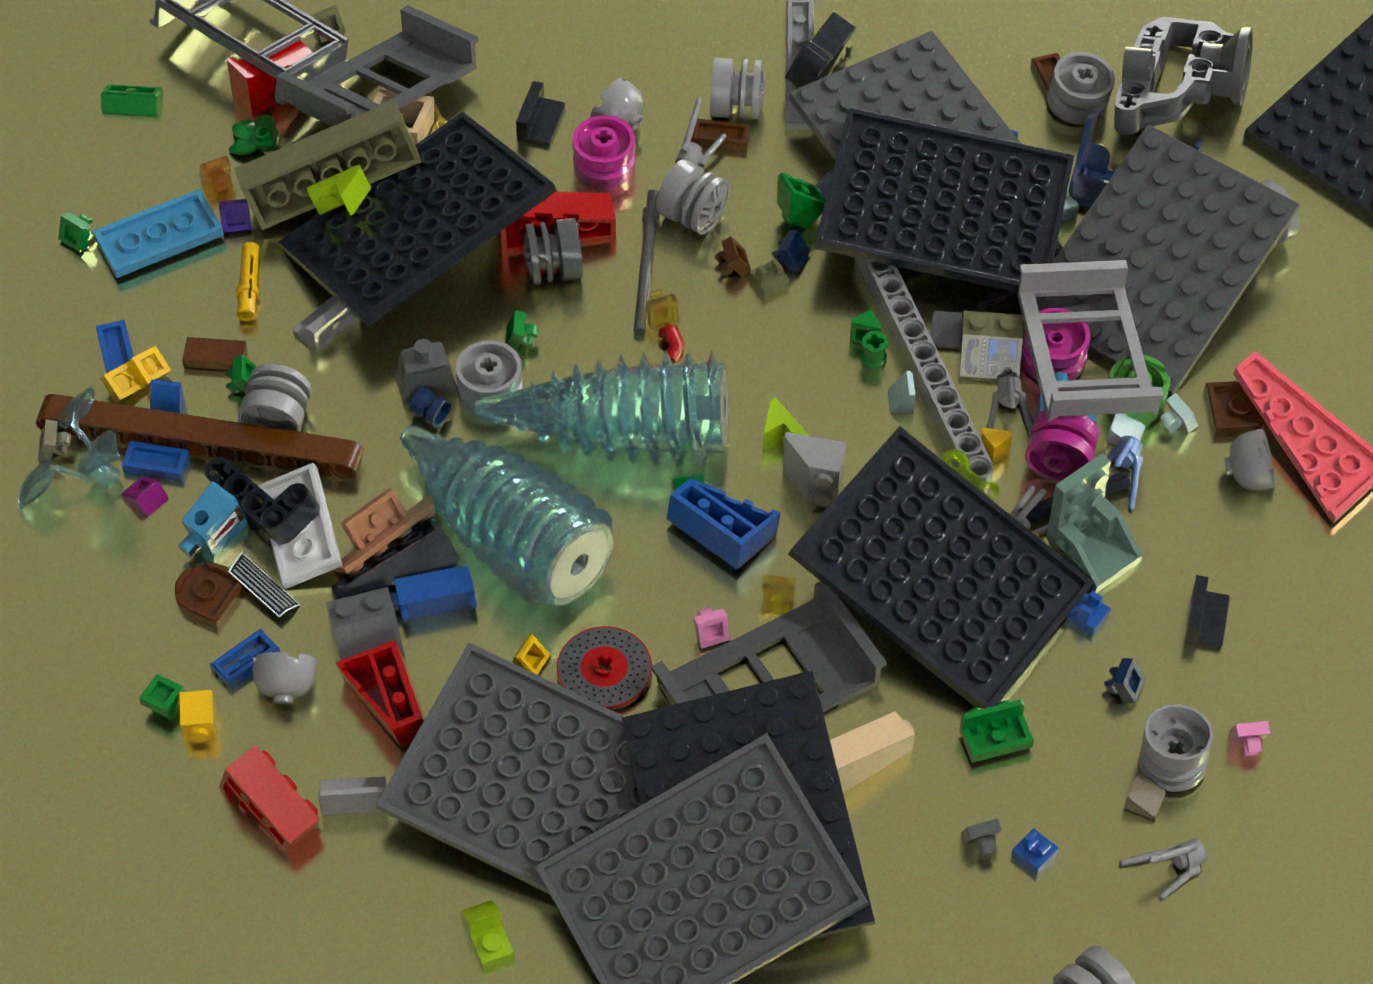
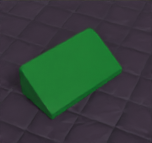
M108 84L101 92V111L111 114L156 116L163 90L161 87Z

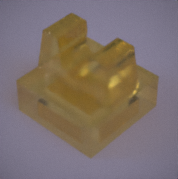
M661 289L650 292L652 300L646 301L648 324L651 330L659 329L668 324L680 323L676 296L674 294L665 296Z
M763 575L764 604H771L772 595L774 593H781L783 595V606H790L796 579L792 577Z

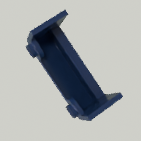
M1092 113L1086 119L1068 190L1069 197L1077 201L1079 205L1091 208L1115 173V171L1108 169L1110 162L1108 149L1102 144L1091 142L1098 117L1096 113ZM1198 140L1193 148L1201 152L1204 141Z

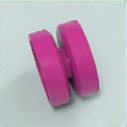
M594 116L581 122L574 130L572 138V149L574 152L573 167L576 176L583 183L594 188L607 189L617 187L628 181L634 173L636 157L634 152V132L626 121L615 116Z
M1047 308L1039 311V313L1073 312L1065 308ZM1087 323L1042 324L1054 373L1063 372L1067 374L1068 381L1076 379L1082 374L1087 361V351L1090 344V329ZM1025 329L1021 352L1022 364L1026 372L1038 380Z
M1040 411L1034 418L1031 436L1025 452V460L1028 466L1042 477L1061 482L1093 460L1099 436L1098 427L1087 415L1058 416L1048 423L1046 411Z

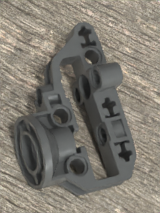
M1160 17L1143 26L1137 36L1134 47L1125 48L1122 80L1115 99V131L1121 134H1134L1139 129L1146 128L1148 124L1156 126L1176 122L1186 114L1193 104L1208 105L1211 95L1227 97L1232 105L1242 106L1250 75L1253 29L1242 27L1235 34H1229L1213 22ZM1170 46L1192 48V54H1189L1183 71V82L1178 85L1177 90L1170 94L1154 93Z

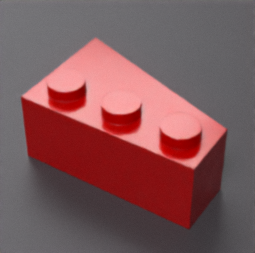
M299 40L270 56L269 59L286 69L313 52ZM234 57L226 59L232 97L247 112L254 116L277 102L274 100L277 79L243 58L236 60Z
M396 640L335 662L344 681L398 745L403 747L411 744L425 717Z
M255 745L225 769L219 788L225 793L232 790L242 800L238 804L245 813L251 810L260 821L258 823L259 826L286 852L316 828L320 820L317 816L319 813L311 801L308 799L303 800L296 792L297 786L293 780L287 775L282 776L274 767L276 763L272 756L265 750L261 752Z

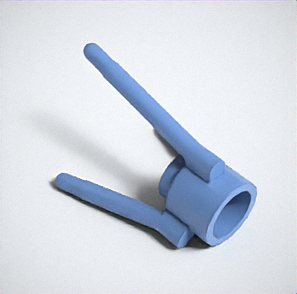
M1125 435L1120 438L1117 447L1111 449L1107 458L1111 463L1115 460V467L1127 468L1131 465L1134 466L1128 509L1133 510L1137 495L1140 467L1144 460L1140 456L1143 445L1137 438Z

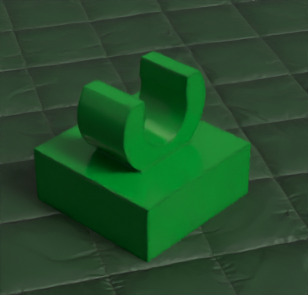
M68 211L60 217L58 239L78 252L84 251L88 248L89 237L92 235L90 224L93 223V219L85 214L77 217Z
M515 310L506 326L505 344H508L517 351L520 344L524 346L533 345V337L537 338L538 326L532 323L526 324V312Z
M243 354L233 358V368L226 372V375L232 379V382L226 384V388L232 393H238L241 390L245 392L252 370L258 366Z
M156 674L140 695V704L163 716H171L180 701V692H185L184 686Z

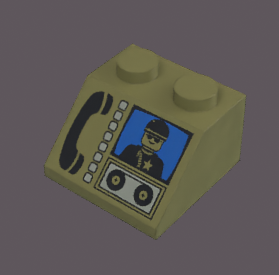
M964 311L961 330L959 380L998 382L1000 378L1005 376L1020 377L1023 340L1022 315Z

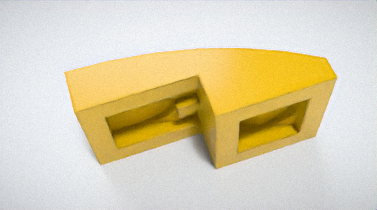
M155 345L131 358L127 363L104 374L100 379L117 404L149 386L152 379L159 380L172 370Z

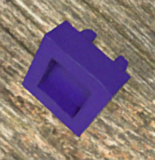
M246 199L219 202L223 232L252 229L249 204Z

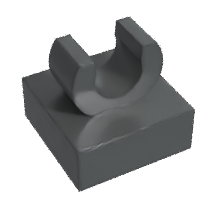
M998 818L968 826L961 832L965 845L976 842L978 853L982 857L992 854L993 851L997 850L993 837L999 834L1002 829Z

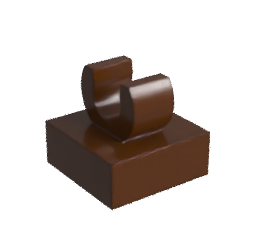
M731 236L721 241L724 251L718 252L714 257L720 264L724 262L725 264L718 267V271L724 276L731 274L734 270L741 277L751 271L745 249Z

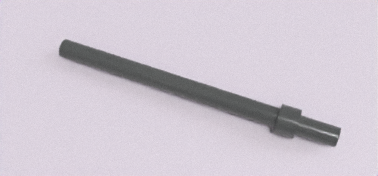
M657 190L648 191L646 207L643 209L642 214L644 232L633 332L637 335L644 334L646 328L655 229L660 218V214L656 210Z

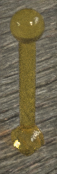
M433 91L427 93V94L424 95V96H431V97H432ZM434 101V114L438 120L437 126L440 128L447 123V120L442 118Z

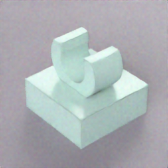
M1177 393L1166 400L1170 410L1160 418L1170 434L1175 432L1181 425L1188 433L1198 427L1194 413Z

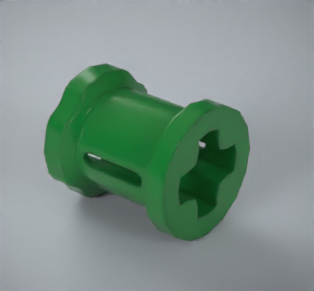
M880 331L867 332L862 338L864 350L861 353L860 361L864 367L870 370L881 369L887 362L885 350L888 347V338Z

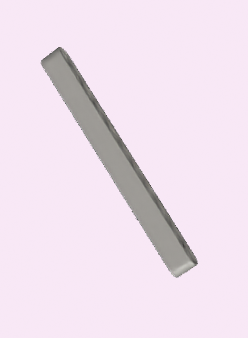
M855 258L908 371L913 373L914 384L956 471L981 492L987 493L991 487L993 463L897 267Z

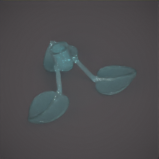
M92 385L71 399L59 417V425L62 428H67L71 425L88 447V452L80 460L77 471L59 465L52 466V463L49 461H45L33 469L24 480L19 492L18 508L20 511L23 512V508L26 505L35 501L49 488L56 472L80 478L86 483L92 480L104 490L110 488L117 480L120 472L110 464V462L121 458L117 449L116 434L111 430L106 431L91 443L79 427V419L86 416L94 401L95 389Z

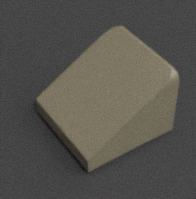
M1137 772L1127 795L1124 808L1155 820L1166 791L1144 774Z

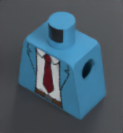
M212 481L183 517L182 523L188 535L178 545V548L189 558H193L201 548L211 555L217 554L248 525L236 498Z

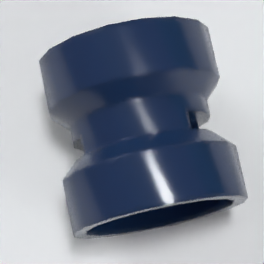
M426 387L420 388L415 393L409 406L411 414L418 418H426V422L434 427H439L446 420L451 410V402L444 397H436L434 392Z

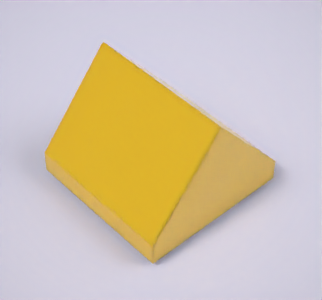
M982 428L981 440L994 465L1010 453L1013 432Z
M529 634L513 657L512 663L538 675L551 655L533 634Z

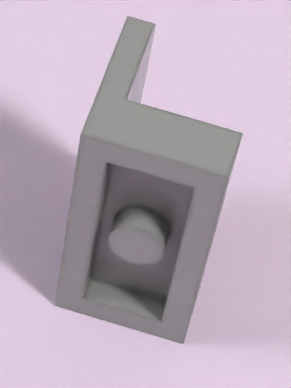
M332 296L293 328V334L318 352L358 318Z
M386 777L320 780L318 798L321 815L381 812L376 809V804L386 788Z

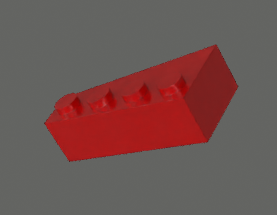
M556 191L545 201L525 213L520 219L500 231L499 240L502 253L522 251L525 224L532 223L535 236L540 235L539 222L543 221L546 224L548 233L553 234L555 220L575 218L580 243L616 238V217L611 193Z

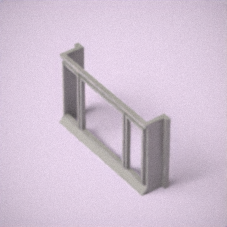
M1126 260L1020 265L1021 274L1017 296L1048 423L1058 416L1152 412L1153 415H1158L1160 401L1163 400L1164 395L1161 387H1152L1125 291L1128 272ZM1113 294L1117 310L1039 313L1035 297ZM1120 320L1135 378L1056 381L1042 324Z

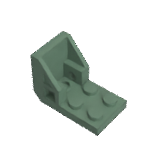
M1103 453L1055 485L1047 532V540L1051 548L1091 579L1094 583L1090 589L1096 593L1139 564L1143 556L1122 514L1105 498L1111 461Z

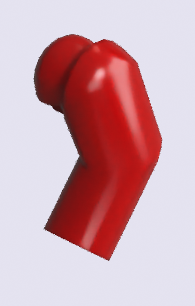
M668 324L659 329L658 336L662 338V342H667L669 346L663 357V362L668 366H675L685 348V342L679 329L674 325Z

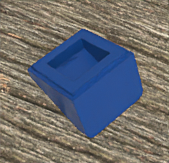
M152 379L150 409L181 413L185 402L181 383Z

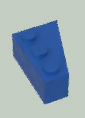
M690 478L670 494L666 519L731 566L738 569L776 537L781 512L773 509L770 512L754 507V502L744 499L743 502L727 497L726 491Z

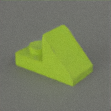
M360 164L307 187L308 194L319 215L345 204L350 216L354 214L371 189Z
M776 397L771 399L763 434L764 451L781 441L784 445L786 432L810 436Z
M492 900L460 911L483 970L514 959L513 949L502 924L501 911Z

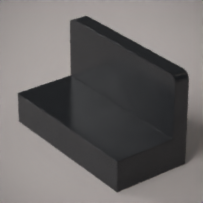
M532 82L516 120V133L518 141L549 147L564 113L565 103L544 98V83Z
M1196 575L1184 644L1221 650L1230 596L1207 591L1209 577Z

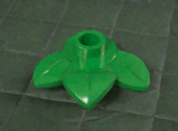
M262 114L255 121L246 119L235 123L232 126V132L238 139L230 146L229 152L245 155L252 153L256 149H259L261 152H269L275 149L279 144L280 135L277 128H275L276 122L274 118Z

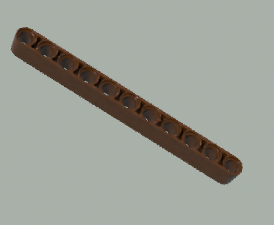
M48 394L45 396L36 419V426L41 431L46 419L58 421L57 433L67 432L71 434V437L124 446H128L130 441L181 448L189 450L190 456L207 459L224 457L232 463L289 472L314 463L318 468L319 476L340 480H353L356 478L364 452L363 447L359 443L348 439L58 394Z

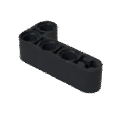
M833 11L812 40L808 39L803 45L784 78L798 88L819 80L851 38L857 26Z
M224 457L211 460L205 468V476L210 483L212 481L233 495L243 514L278 544L291 542L319 513L320 504L306 485L302 483L290 485L274 500Z

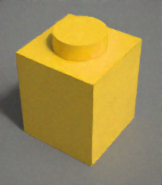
M212 690L180 692V727L184 742L202 743L207 740L217 739L216 705Z

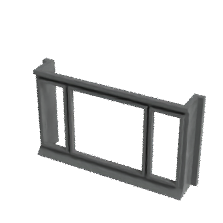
M156 0L155 14L150 18V23L157 28L178 18L275 79L277 75L285 71L309 82L348 61L346 60L348 38L285 0L263 1L304 26L260 51L254 50L202 18V16L231 0ZM313 32L331 41L328 45L286 69L269 59L270 56ZM276 80L274 100L284 105L287 102L283 98L282 83Z

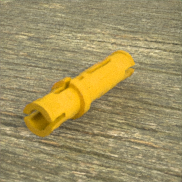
M246 242L241 247L240 280L235 294L238 299L236 316L239 320L245 322L254 320L256 316V300L259 298L257 275L260 247L254 242Z

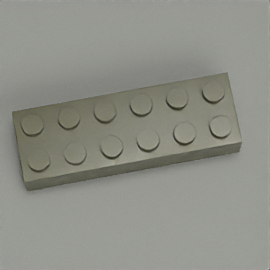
M393 100L234 169L240 188L261 229L264 230L315 208L308 194L307 187L360 164L369 184L422 161L396 101Z

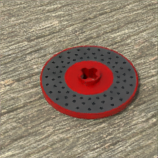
M593 627L574 635L563 646L557 660V678L560 686L607 709L616 710L633 703L645 692L651 680L652 661L648 649L634 634L617 627ZM599 666H610V671L607 672L605 669L599 671Z

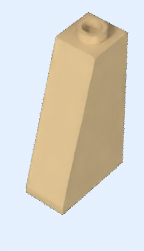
M894 711L830 740L843 793L913 750L915 731L908 720H902Z

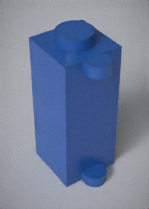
M468 565L394 579L396 592L390 593L394 611H400L402 622L477 608Z

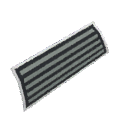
M242 552L228 570L232 576L278 617L286 611L301 605Z

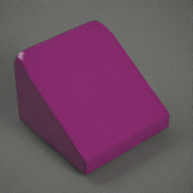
M145 476L140 477L121 494L123 499L145 516L152 514L168 500V495L160 482Z

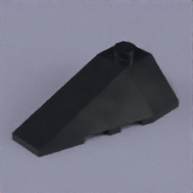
M433 516L413 528L409 534L400 538L401 543L399 546L389 548L374 558L375 563L370 566L367 563L364 564L359 571L347 574L333 584L331 588L336 598L395 585L394 579L456 567L455 562L460 560V557Z

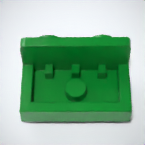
M1022 699L1016 701L1005 700L996 706L984 709L974 708L962 714L959 731L972 763L1033 747L1034 739L1023 715L1025 705Z

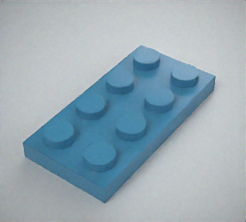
M198 189L93 230V235L114 275L118 278L222 237L224 232L201 190Z

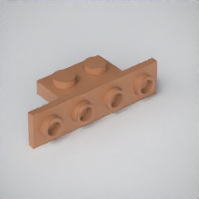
M386 489L340 523L355 549L341 559L343 566L334 569V571L346 574H353L359 571L364 566L363 562L386 551L388 548L387 544L395 538L400 539L412 531L411 527L418 521L422 522L435 514V509L443 504L440 498L425 497L406 511L394 490Z

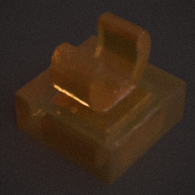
M227 155L200 165L199 176L203 185L213 182L217 193L228 189L226 177H229L231 174V164Z

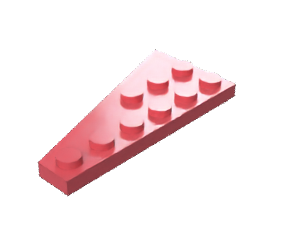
M1254 351L1235 368L1233 375L1334 524L1373 487V447Z

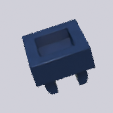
M789 230L785 238L778 241L779 248L777 251L772 252V256L779 263H785L789 271H800L811 250L799 230Z
M1122 658L1119 667H1112L1109 670L1113 681H1105L1104 686L1109 693H1118L1124 703H1136L1146 678L1133 658Z

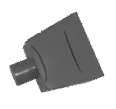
M419 339L415 342L414 347L400 351L396 381L403 403L411 402L415 393L422 387L432 390L435 396L458 391L454 373L442 342L431 343L427 339Z

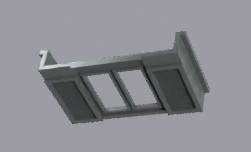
M408 5L400 9L402 32L309 82L285 71L277 75L276 79L282 83L284 101L294 105L297 110L330 126H334L393 100L396 101L398 108L401 109L444 84L448 85L477 69L475 44L479 40L477 36ZM383 60H388L426 79L408 89L368 70V68ZM358 75L398 95L379 105L339 84Z
M819 581L814 586L813 600L672 671L668 670L663 661L651 666V670L657 677V683L666 694L667 699L671 705L730 691L718 673L744 659L749 662L762 682L774 680L756 653L784 640L806 672L813 670L816 686L822 692L819 698L822 710L825 712L878 686L881 668L885 667L887 662L839 596Z

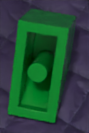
M781 172L778 175L777 204L783 212L781 216L790 226L796 225L808 229L822 215L826 199L817 185Z

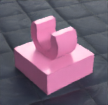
M711 607L698 610L699 616L693 618L697 643L701 649L731 640L728 616L723 608L715 611Z
M1268 721L1236 724L1229 730L1231 743L1242 742L1244 756L1258 755V752H1262L1260 740L1270 734Z

